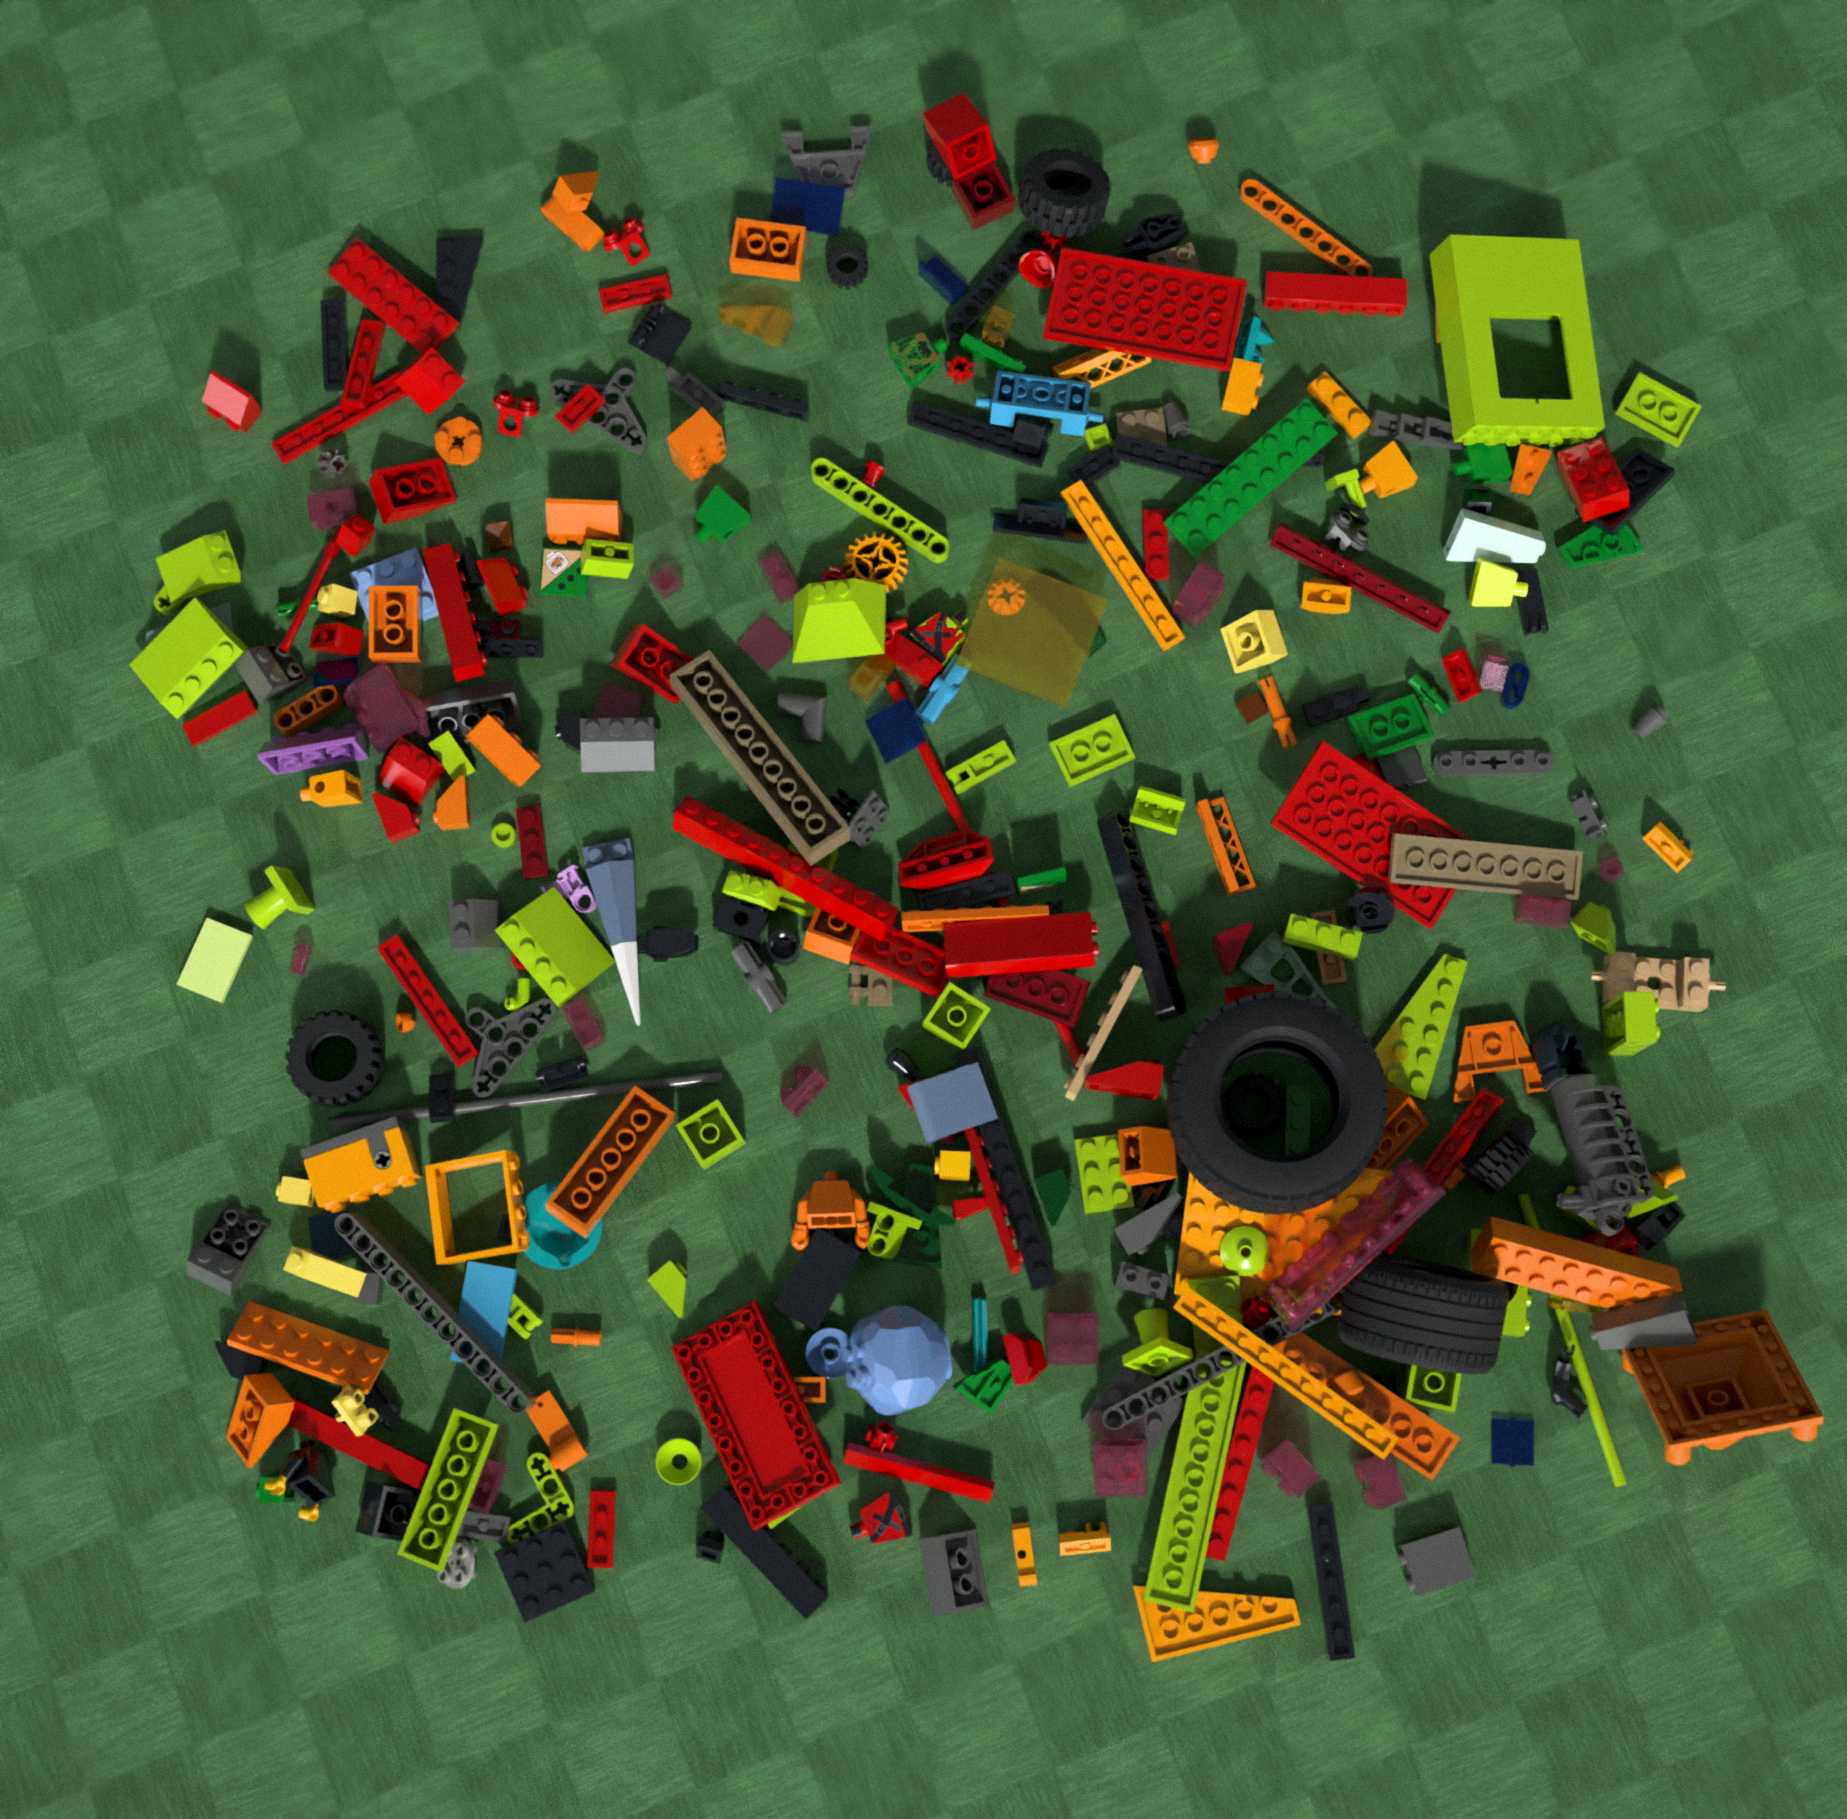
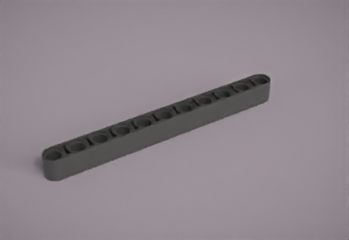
M354 1211L337 1216L335 1220L337 1232L509 1411L520 1414L534 1407L536 1395L531 1388L361 1213ZM348 1218H351L353 1221L352 1229L347 1225ZM365 1235L370 1239L369 1246H366L364 1243ZM382 1253L387 1256L386 1264L381 1261ZM399 1270L404 1274L403 1282L398 1278ZM416 1288L421 1292L420 1300L415 1296ZM433 1305L438 1309L437 1317L432 1314ZM450 1323L455 1327L454 1335L449 1331ZM467 1341L473 1346L472 1353L466 1349ZM484 1359L490 1363L489 1371L483 1366ZM501 1377H504L507 1381L506 1389L500 1383ZM519 1395L525 1400L524 1407L518 1403Z
M1339 1287L1331 1288L1251 1332L1273 1347L1342 1310L1345 1290ZM1332 1293L1340 1294L1342 1297L1341 1306H1334L1330 1303L1329 1298ZM1309 1305L1319 1307L1320 1316L1318 1318H1312L1308 1315L1307 1308ZM1291 1316L1298 1320L1296 1330H1290L1286 1327L1285 1320L1287 1317ZM1271 1328L1275 1331V1341L1268 1342L1264 1339V1329ZM1223 1346L1109 1407L1102 1416L1103 1424L1109 1430H1118L1240 1365L1246 1360L1228 1347ZM1221 1352H1227L1231 1355L1232 1362L1230 1365L1224 1366L1220 1364L1218 1356ZM1199 1364H1205L1209 1367L1210 1374L1208 1377L1201 1378L1197 1375L1196 1367ZM1176 1376H1184L1187 1379L1188 1385L1185 1389L1179 1390L1174 1386ZM1154 1388H1162L1165 1391L1166 1395L1163 1401L1157 1402L1152 1398L1151 1392ZM1134 1399L1140 1400L1143 1403L1142 1412L1138 1414L1131 1412L1129 1409L1130 1401ZM1116 1411L1120 1414L1121 1422L1118 1425L1112 1426L1107 1422L1106 1418L1109 1412Z

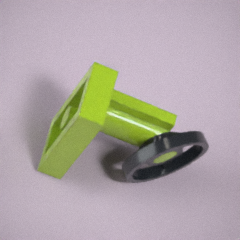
M1357 468L1336 475L1326 481L1327 491L1346 486L1352 504L1341 503L1339 506L1340 511H1346L1351 515L1354 522L1367 526L1370 520L1363 511L1366 503L1358 482L1360 476Z

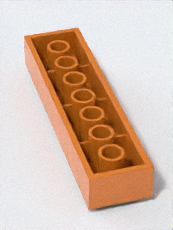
M1490 1216L1470 1250L1472 1270L1475 1273L1609 1310L1682 1291L1678 1268Z

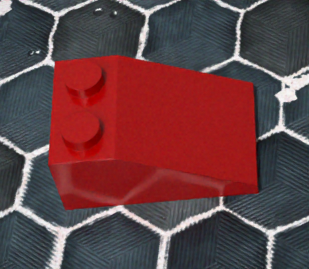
M441 457L377 469L368 481L384 524L404 521L457 501Z
M634 624L610 662V665L635 682L676 704L679 697L671 687L670 674L694 659L645 624Z
M1145 1058L1144 1062L1138 1061L1088 1076L1084 1081L1083 1088L1156 1101L1160 1094L1164 1065H1159L1158 1060Z

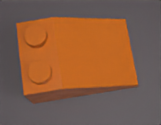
M817 907L806 931L803 949L849 965L850 956L862 931Z
M272 1372L244 1376L226 1435V1439L248 1468L256 1464L288 1424L291 1412L294 1409L293 1399Z

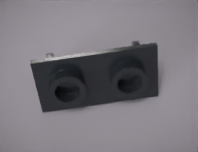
M583 1055L545 1068H539L535 1072L542 1093L590 1078Z

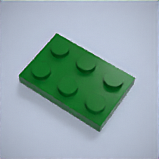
M1414 693L1351 715L1347 719L1366 762L1430 740L1434 736Z

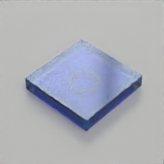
M903 698L865 721L885 763L888 764L929 741L908 698Z

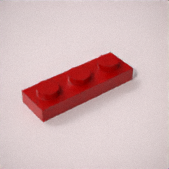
M1167 509L1143 510L1145 577L1148 581L1169 580L1168 529L1163 524L1167 519Z

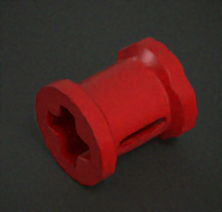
M867 461L865 464L866 469L858 480L876 491V484L880 476L884 475L885 469L875 462Z

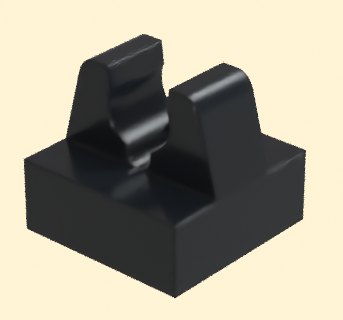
M707 1530L702 1537L700 1536L696 1558L720 1564L725 1545L724 1535L720 1534L719 1539L715 1541L710 1539L711 1531Z

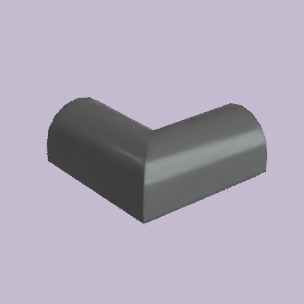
M779 692L777 717L801 719L798 742L822 745L828 697Z

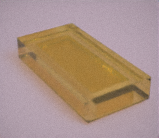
M1547 1298L1548 1307L1561 1311L1596 1314L1603 1312L1601 1307L1569 1298Z

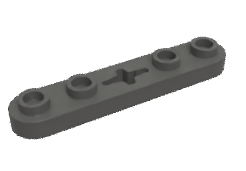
M1542 749L1443 751L1438 753L1432 761L1434 772L1443 777L1544 775L1554 766L1552 754ZM1491 757L1496 762L1505 761V764L1496 765L1495 769H1492V766L1489 764L1481 763L1488 762Z

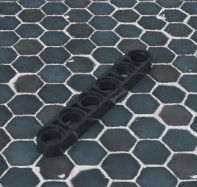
M1028 230L1022 233L949 318L946 324V332L951 339L960 340L964 333H968L1020 273L1019 264L1014 265L1010 263L1009 257L1014 254L1022 257L1029 251L1038 250L1040 248V236L1037 232ZM1026 238H1033L1036 240V245L1029 248L1024 245L1023 241ZM997 272H1004L1007 275V279L999 282L994 278V275ZM982 289H989L993 295L988 299H984L979 293ZM968 306H975L978 309V313L974 316H969L965 313V309ZM953 323H960L963 326V330L960 333H954L950 330V327Z

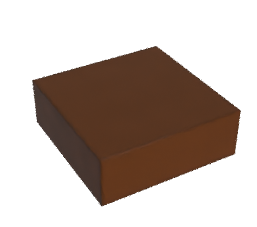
M1257 691L1235 704L1248 725L1269 713L1268 708Z

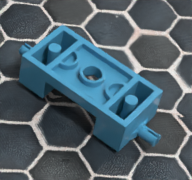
M998 370L992 397L977 396L976 406L990 408V424L1013 427L1016 413L1062 419L1060 433L1084 436L1085 426L1088 424V421L1103 423L1104 413L1091 412L1088 406L1091 383ZM1037 395H1044V396H1046V397H1045V398H1040V397H1037Z

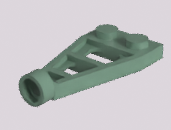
M1274 930L1240 966L1258 984H1274L1276 992H1289L1290 995L1294 993L1291 989L1292 986L1299 979H1303L1312 989V994L1308 999L1311 997L1324 1002L1326 1006L1337 1007L1325 996L1290 944L1283 943V938ZM1280 960L1288 961L1294 970V977L1287 983L1274 979L1270 974L1271 969Z

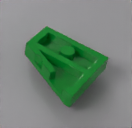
M997 1357L956 1382L953 1388L986 1412L992 1414L1014 1380L1010 1365Z

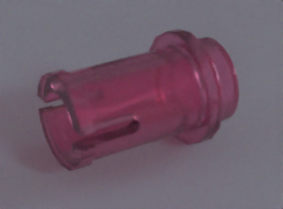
M297 944L296 948H293L295 954L290 972L305 976L309 955H312L313 952H311V946Z

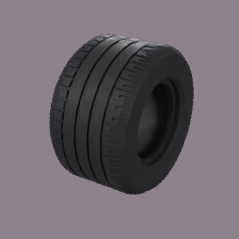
M1362 1252L1352 1260L1343 1300L1344 1304L1341 1310V1319L1338 1325V1333L1346 1345L1382 1358L1455 1373L1485 1374L1495 1366L1507 1311L1506 1306H1508L1509 1292L1502 1281L1448 1265L1397 1255L1389 1256L1383 1253Z

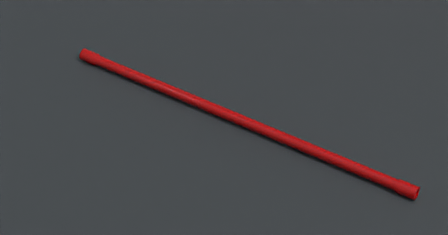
M894 681L888 684L886 689L894 705L898 708L958 831L963 829L971 830L908 703V698L900 682ZM990 866L981 877L993 874ZM1006 898L993 900L997 908L1009 906ZM1053 1021L1075 1067L1078 1059L1084 1052L1078 1045L1070 1027Z

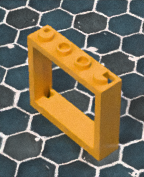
M502 1150L425 1165L436 1264L450 1265L529 1250L530 1236L525 1224L527 1212L522 1200L523 1184L519 1176L520 1159L516 1151ZM502 1162L513 1244L456 1254L446 1172Z

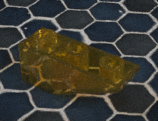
M773 305L719 306L717 309L722 323L730 327L734 325L741 328L742 332L749 336L756 335L770 346L777 345L782 347L794 325L793 314Z

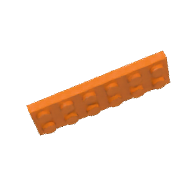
M251 1301L248 1302L227 1339V1345L341 1386L350 1384L353 1390L360 1389L366 1395L369 1394L389 1354V1350Z

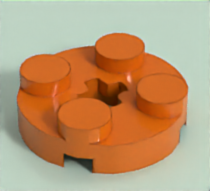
M457 417L445 422L435 434L436 449L440 457L448 464L469 465L482 452L483 437L479 428L464 417ZM456 438H464V445L462 447L453 445Z

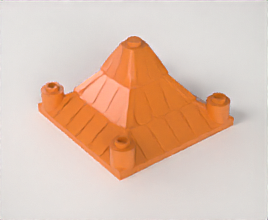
M1766 1309L1693 1323L1698 1345L1621 1349L1622 1367L1625 1371L1633 1373L1637 1379V1383L1664 1438V1457L1671 1464H1686L1691 1458V1447L1703 1444L1709 1449L1720 1450L1738 1442L1745 1436L1784 1430L1789 1427L1796 1439L1810 1441L1817 1437L1818 1425L1823 1424L1824 1416Z

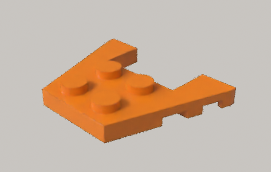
M1514 1020L1464 1027L1452 1097L1453 1104L1469 1102L1475 1098L1476 1094L1472 1075L1522 1069L1526 1094L1549 1091L1543 1088L1541 1082L1542 1075L1539 1074L1536 1062L1532 1058L1528 1050L1529 1048Z

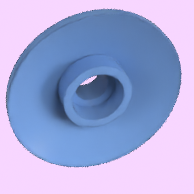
M825 1328L816 1332L809 1339L805 1351L806 1361L811 1370L817 1375L829 1379L838 1378L846 1374L847 1362L843 1360L842 1350L849 1344L850 1337L843 1331L835 1328ZM826 1351H831L834 1356L832 1359H827L825 1357Z

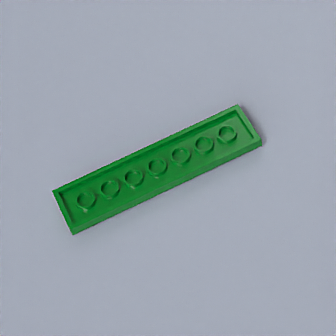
M1306 398L1166 519L1163 524L1195 559L1337 436V431Z

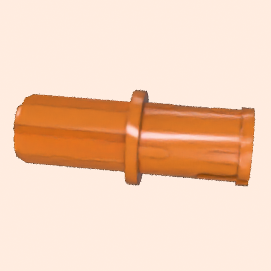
M579 1327L575 1329L553 1328L551 1331V1342L574 1344V1347L578 1345L600 1346L601 1330H579Z

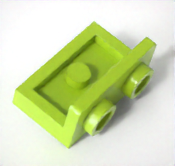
M1140 786L1129 820L1132 823L1176 835L1186 799L1153 788Z

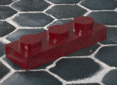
M541 806L516 808L524 880L548 878L549 871Z

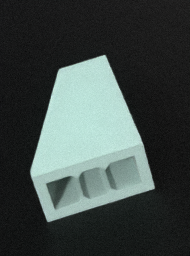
M1462 508L1443 550L1446 560L1477 562V558L1480 557L1492 562L1536 563L1539 555H1543L1546 542L1540 531Z

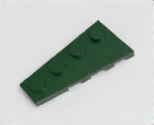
M909 1163L903 1198L929 1215L935 1207L937 1208L934 1167ZM923 1221L919 1230L907 1226L900 1249L893 1258V1262L942 1270L939 1226Z

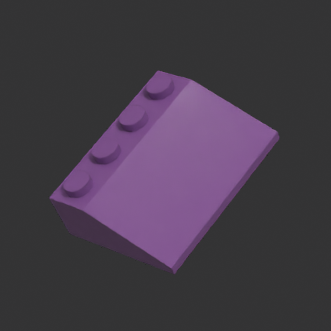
M354 723L344 725V728L336 730L334 728H323L319 733L300 732L296 734V737H273L272 741L265 742L257 753L258 759L274 775L370 759L366 731L361 725L358 726V724Z

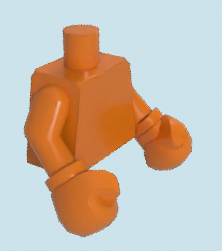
M833 1171L826 1172L824 1174V1181H815L812 1185V1190L807 1191L798 1203L797 1221L794 1224L790 1237L791 1245L797 1250L804 1251L812 1239L809 1229L856 1227L854 1233L855 1243L859 1248H868L872 1227L870 1226V1220L867 1219L865 1201L855 1189H850L848 1181L839 1180L838 1173Z

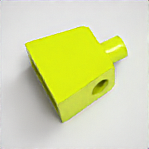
M1478 557L1468 602L1471 606H1510L1513 595L1526 597L1528 583L1518 582V573L1514 569Z

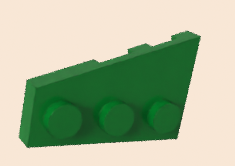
M1626 523L1613 537L1598 527L1592 526L1560 546L1557 551L1571 570L1642 553L1645 548Z

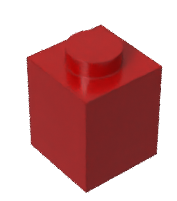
M357 513L342 524L336 543L355 557L369 546L375 527Z

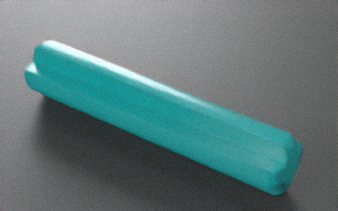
M976 1298L972 1301L974 1371L988 1364L987 1300L984 1298Z

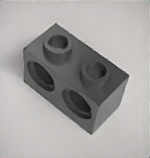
M1122 1261L1114 1287L1163 1301L1170 1275Z

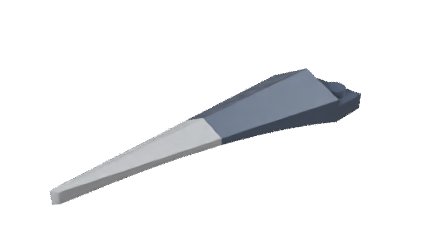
M628 838L583 847L582 850L591 888L635 1022L639 1026L641 1023L635 861L631 840Z

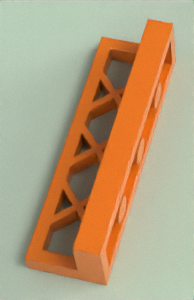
M1224 797L1211 801L1207 799L1198 801L1196 809L1227 896L1256 888ZM1221 805L1223 815L1220 821L1213 817L1210 807ZM1224 817L1226 819L1227 824L1222 822ZM1220 826L1230 830L1231 838L1228 843L1221 839L1218 831ZM1232 840L1234 841L1235 847L1230 845ZM1228 848L1239 855L1240 859L1236 866L1231 864L1226 853ZM1236 871L1246 875L1249 884L1239 887L1235 878Z

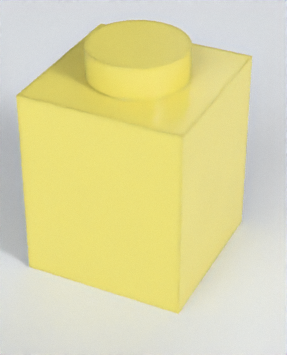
M336 584L323 586L317 595V610L341 618L354 615L358 591Z
M283 1176L282 1182L279 1181L277 1184L276 1196H279L278 1201L313 1207L315 1196L310 1180Z

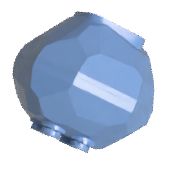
M910 1306L888 1307L858 1320L851 1332L849 1344L842 1350L843 1360L847 1362V1386L857 1390L876 1412L885 1416L896 1415L928 1404L944 1385L945 1380L951 1378L952 1375L949 1343L945 1330L939 1329L936 1322Z

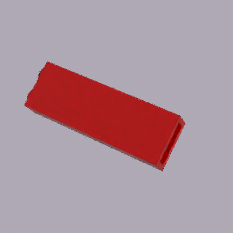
M1091 912L945 923L944 951L947 977L956 978L1095 967L1094 957H1099L1098 942H1093V936H1098L1097 921H1092Z

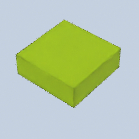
M1106 423L1085 429L1084 437L1091 454L1107 444L1110 448L1113 447V441Z

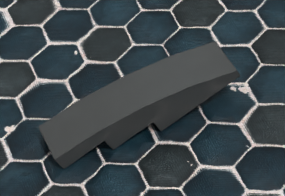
M1380 410L1372 412L1369 435L1437 449L1464 451L1467 446L1453 441L1452 425L1450 422L1429 416L1422 419L1404 413L1394 415Z

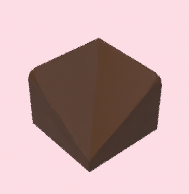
M509 520L485 525L491 552L514 548Z

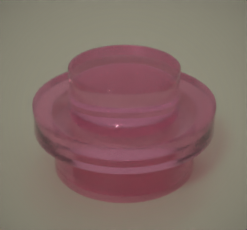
M1615 858L1603 860L1598 869L1601 878L1607 882L1619 880L1624 872L1622 863Z

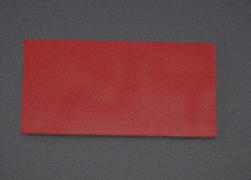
M753 1300L671 1347L753 1531L764 1527L842 1484L757 1300Z

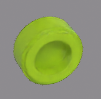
M505 822L495 825L491 832L493 842L501 848L513 845L517 836L513 826Z

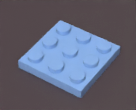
M417 548L350 573L368 623L369 586H418L422 591V621L439 615L432 585Z

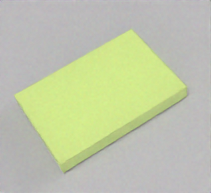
M206 918L177 985L224 1003L253 936Z

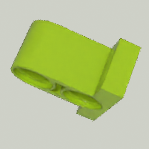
M870 1201L867 1211L878 1216L868 1240L869 1252L874 1256L885 1259L894 1258L900 1249L907 1226L919 1230L922 1220ZM892 1219H894V1223L892 1227H890V1222ZM885 1242V1248L882 1251V1244Z

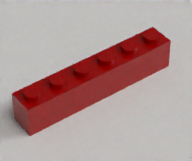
M1267 271L1264 279L1263 307H1269L1271 310L1287 308L1297 312L1316 310L1319 313L1339 311L1342 314L1362 312L1364 315L1381 313L1395 317L1403 315L1406 309L1408 279Z
M451 543L422 549L456 682L485 675L483 666L487 665L484 651H479L477 645L482 644L479 631H473L472 625L477 623L473 610L468 611L467 605L471 604L468 590L463 591L462 585H466L463 570L458 571L457 566L461 565L458 551L453 552Z

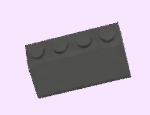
M514 678L419 694V712L427 743L446 731L450 732L458 745L471 743L464 735L486 714L490 716L495 714L505 724L502 728L507 733L524 734L520 700Z

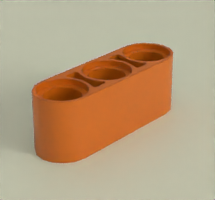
M554 195L540 207L542 213L586 252H590L603 239L604 232L582 211L566 213Z
M330 684L321 685L279 710L274 717V723L283 734L287 736L295 735L337 710L342 704V697L334 686ZM327 694H334V698L331 701L324 702ZM307 706H313L310 714H303ZM292 718L291 725L287 727L282 726L285 719Z

